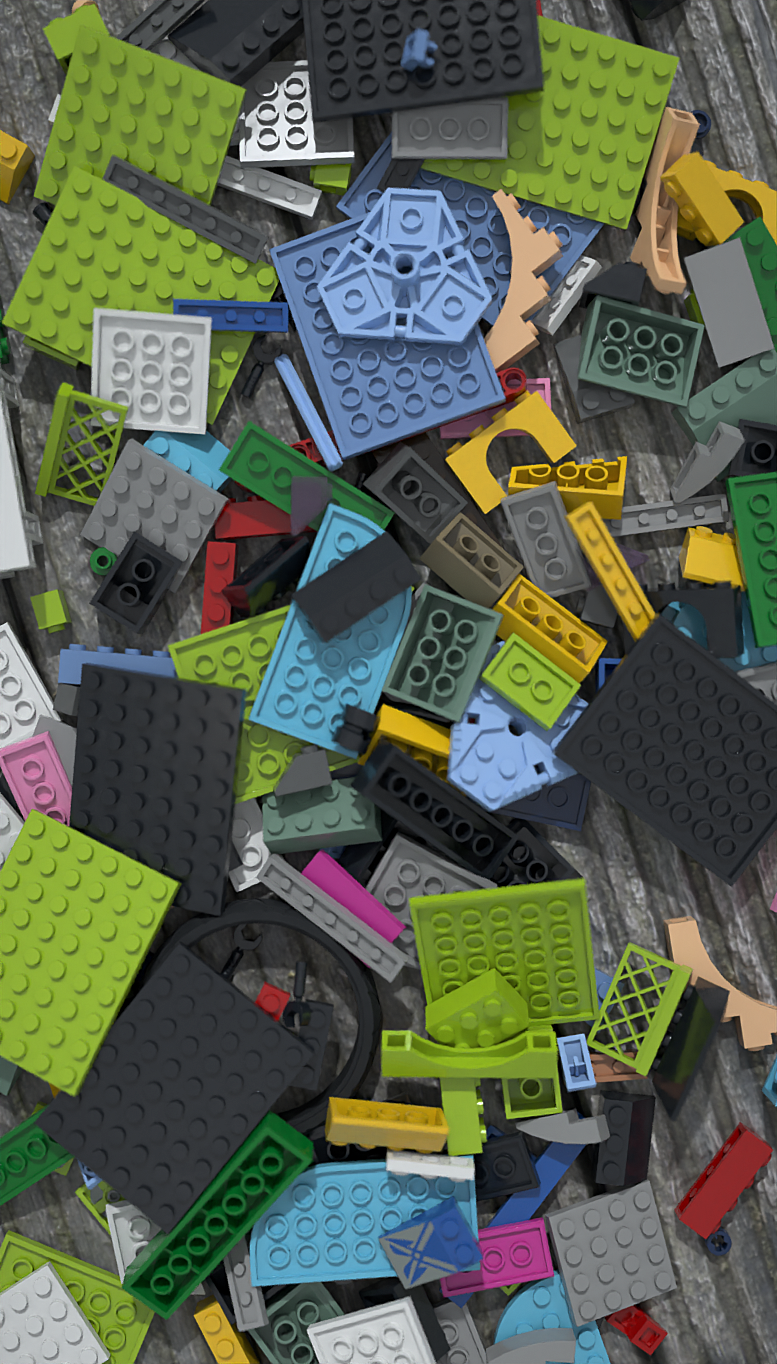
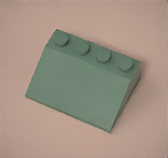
M597 295L588 304L581 336L577 379L686 408L705 325Z
M775 349L754 355L690 398L686 408L678 406L671 412L693 446L695 442L706 445L719 421L738 428L739 419L777 425V352ZM731 461L715 477L717 482L729 475Z
M424 585L382 691L460 723L504 615L431 586Z
M321 1281L293 1283L265 1303L269 1324L248 1329V1331L272 1364H319L306 1329L310 1324L345 1314Z

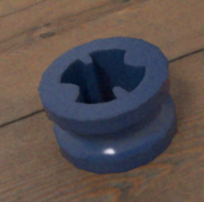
M719 1227L714 1234H710L707 1239H704L709 1251L718 1256L729 1252L732 1245L730 1236L722 1227ZM717 1235H721L724 1242L722 1245L718 1243L719 1246H715L712 1239L714 1237L717 1239Z

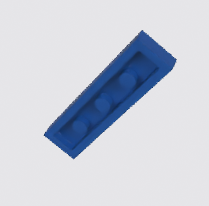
M173 299V314L211 317V331L288 332V303Z

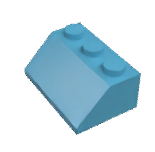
M155 431L143 445L219 493L232 480V478L219 471L230 450L207 431L206 434Z

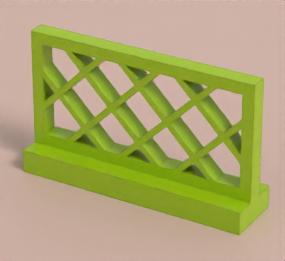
M62 383L56 396L35 494L46 497L47 493L95 506L98 498L88 495L84 487L95 483L100 492H102L113 471L128 406L73 390V385ZM75 401L88 404L92 412L80 417L74 408ZM108 410L120 413L119 421L110 426L101 415V413ZM96 417L103 429L91 434L84 422ZM79 425L86 437L74 442L68 431ZM107 433L113 445L102 450L95 439ZM90 442L97 454L86 459L78 447ZM73 450L80 462L69 467L63 459V454ZM101 458L107 469L96 475L89 463ZM84 466L91 478L80 483L73 471ZM66 474L74 484L69 489L56 486L57 479Z
M629 942L599 1010L600 1019L595 1020L588 1036L587 1045L635 1068L637 1073L646 1077L693 969L684 964L682 966ZM631 951L643 956L646 967L632 971L628 962ZM649 959L657 963L650 964ZM663 965L673 970L669 980L658 983L652 968ZM626 967L628 973L622 975L623 970ZM648 970L654 985L640 990L634 975ZM630 977L636 992L621 996L617 984L619 980ZM667 985L664 993H662L660 987ZM656 989L660 998L659 1005L647 1008L642 994ZM614 991H615V994H616L617 998L611 1000V998H612V996H613V994H614ZM638 996L643 1010L629 1015L623 1000ZM619 1002L625 1017L611 1021L606 1010L609 1005ZM656 1011L652 1019L650 1012ZM645 1014L649 1028L647 1031L637 1034L631 1019ZM603 1017H604L606 1023L600 1025L601 1022H602V1019H603ZM627 1021L632 1036L618 1040L613 1025ZM608 1027L614 1042L604 1045L594 1040L598 1030ZM645 1036L641 1044L639 1038ZM634 1040L638 1049L636 1058L633 1059L624 1055L620 1044Z

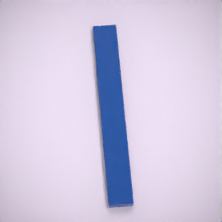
M577 1111L579 1119L586 1118ZM550 1141L534 1162L541 1182L540 1187L510 1194L485 1228L529 1220L586 1144H565ZM474 1292L447 1298L462 1309Z

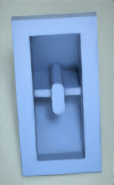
M585 1034L557 1038L562 1076L567 1091L596 1087Z

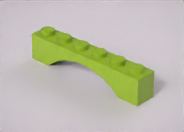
M382 1031V1077L556 1078L558 1051L555 1032H525L502 1044L485 1048L466 1049L436 1044L418 1036L412 1031Z

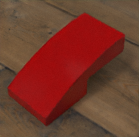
M636 1305L604 1316L608 1323L626 1334L633 1344L649 1355L655 1351L668 1334L663 1327Z

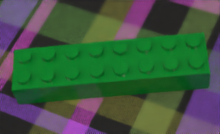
M268 1110L169 1234L161 1229L126 1268L122 1289L165 1320H168L312 1161L313 1142L272 1111Z

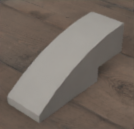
M719 421L706 445L695 442L670 488L674 502L680 503L697 493L727 466L745 441L740 429Z
M576 1108L564 1110L563 1113L525 1118L515 1123L516 1129L529 1135L565 1144L597 1143L610 1138L605 1114L579 1119Z
M548 1328L517 1334L487 1348V1364H545L546 1361L574 1363L576 1339L572 1328Z

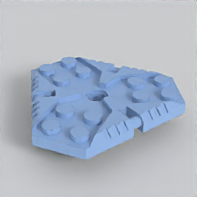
M387 188L356 231L358 237L354 244L348 242L317 286L340 337L375 338L394 341L396 337L406 338V341L409 342L418 341L462 345L491 305L492 297L469 249L465 251L462 246L464 238L441 191ZM367 245L373 249L369 255L363 251ZM453 251L454 256L446 260L444 255ZM403 267H411L413 269L407 275L398 273ZM407 319V326H397V320Z
M505 641L491 646L479 677L504 645ZM478 678L461 722L456 721L451 726L447 780L491 812L539 791L544 784L550 786L578 774L579 772L553 754L552 751L588 703L575 694L553 726L546 731ZM468 717L475 718V724H468ZM508 725H512L517 729L518 736L510 733ZM538 765L541 774L537 775L533 766Z

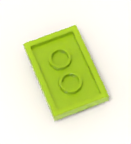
M514 632L479 677L480 680L546 731L553 726L581 686Z

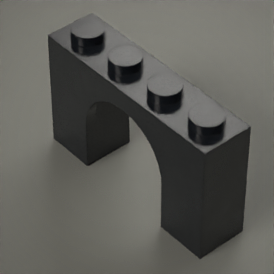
M731 580L714 581V586H703L701 581L685 583L686 587H675V583H660L658 588H648V584H638L655 615L657 613L662 615L666 607L672 602H684L695 607L702 614L706 623L708 652L716 658H737L744 654L741 585H731ZM623 622L626 655L635 641Z

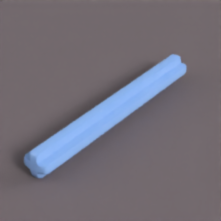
M282 354L276 357L274 363L328 469L334 471L340 468L343 462L288 355Z

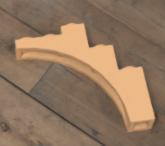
M669 107L665 108L643 175L647 181V186L635 214L642 229L630 259L632 262L640 264L642 268L647 269L646 276L650 277L656 290L664 294H670L671 292L682 294L686 281L681 272L677 249L678 205L666 193L665 185L660 177L682 155L690 154L700 124L692 113Z
M502 189L492 197L504 217L510 236L512 251L511 282L505 304L494 326L484 338L496 373L506 370L540 344L535 337L539 334V331L530 319L527 322L525 320L551 301L547 294L551 288L542 276L537 279L536 277L563 257L559 250L563 244L553 231L548 234L544 227L533 234L537 230L528 216L524 219L517 212L521 208L520 204L512 193L506 196Z
M686 916L663 920L669 960L681 966L684 964L693 969L683 994L688 984L694 985L698 977L729 990L730 993L722 1022L731 1021L732 1017H735L738 1042L745 1049L748 1048L749 1051L763 1050L765 1045H771V1033L777 1035V1006L751 998L734 988L723 978L711 962L701 942L697 923L693 917Z

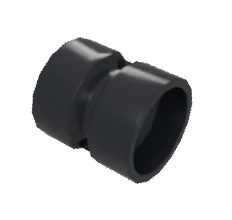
M346 703L340 717L343 723L336 727L331 741L366 755L371 743L369 734L375 732L381 717Z

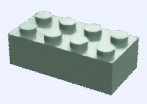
M354 778L332 780V784L281 796H275L274 791L262 795L263 842L271 854H284L382 841L381 809L349 787Z

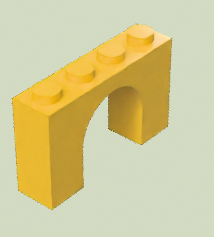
M704 160L726 195L745 202L752 209L755 218L761 217L777 244V191L770 189L769 185L762 181H749L736 171L729 170L726 172L718 169L713 162ZM678 206L677 235L693 241L696 238V231L690 222L682 217Z
M527 390L514 400L517 404L509 411L504 407L491 417L494 421L487 428L480 425L468 434L471 440L463 446L460 442H457L446 451L449 456L444 461L483 514L488 513L501 503V498L507 496L490 473L486 462L487 448L497 434L511 429L525 432L536 442L550 463H555L577 446L538 391L530 394Z

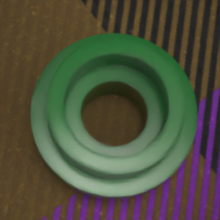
M104 547L98 548L91 554L90 566L95 573L107 575L117 560V556ZM102 556H106L108 564L102 567L99 564V559Z

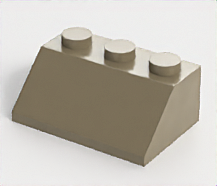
M461 512L437 536L419 558L467 601L487 609L501 596L524 568Z

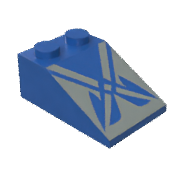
M454 1196L378 1237L405 1289L458 1273L484 1259L481 1245Z

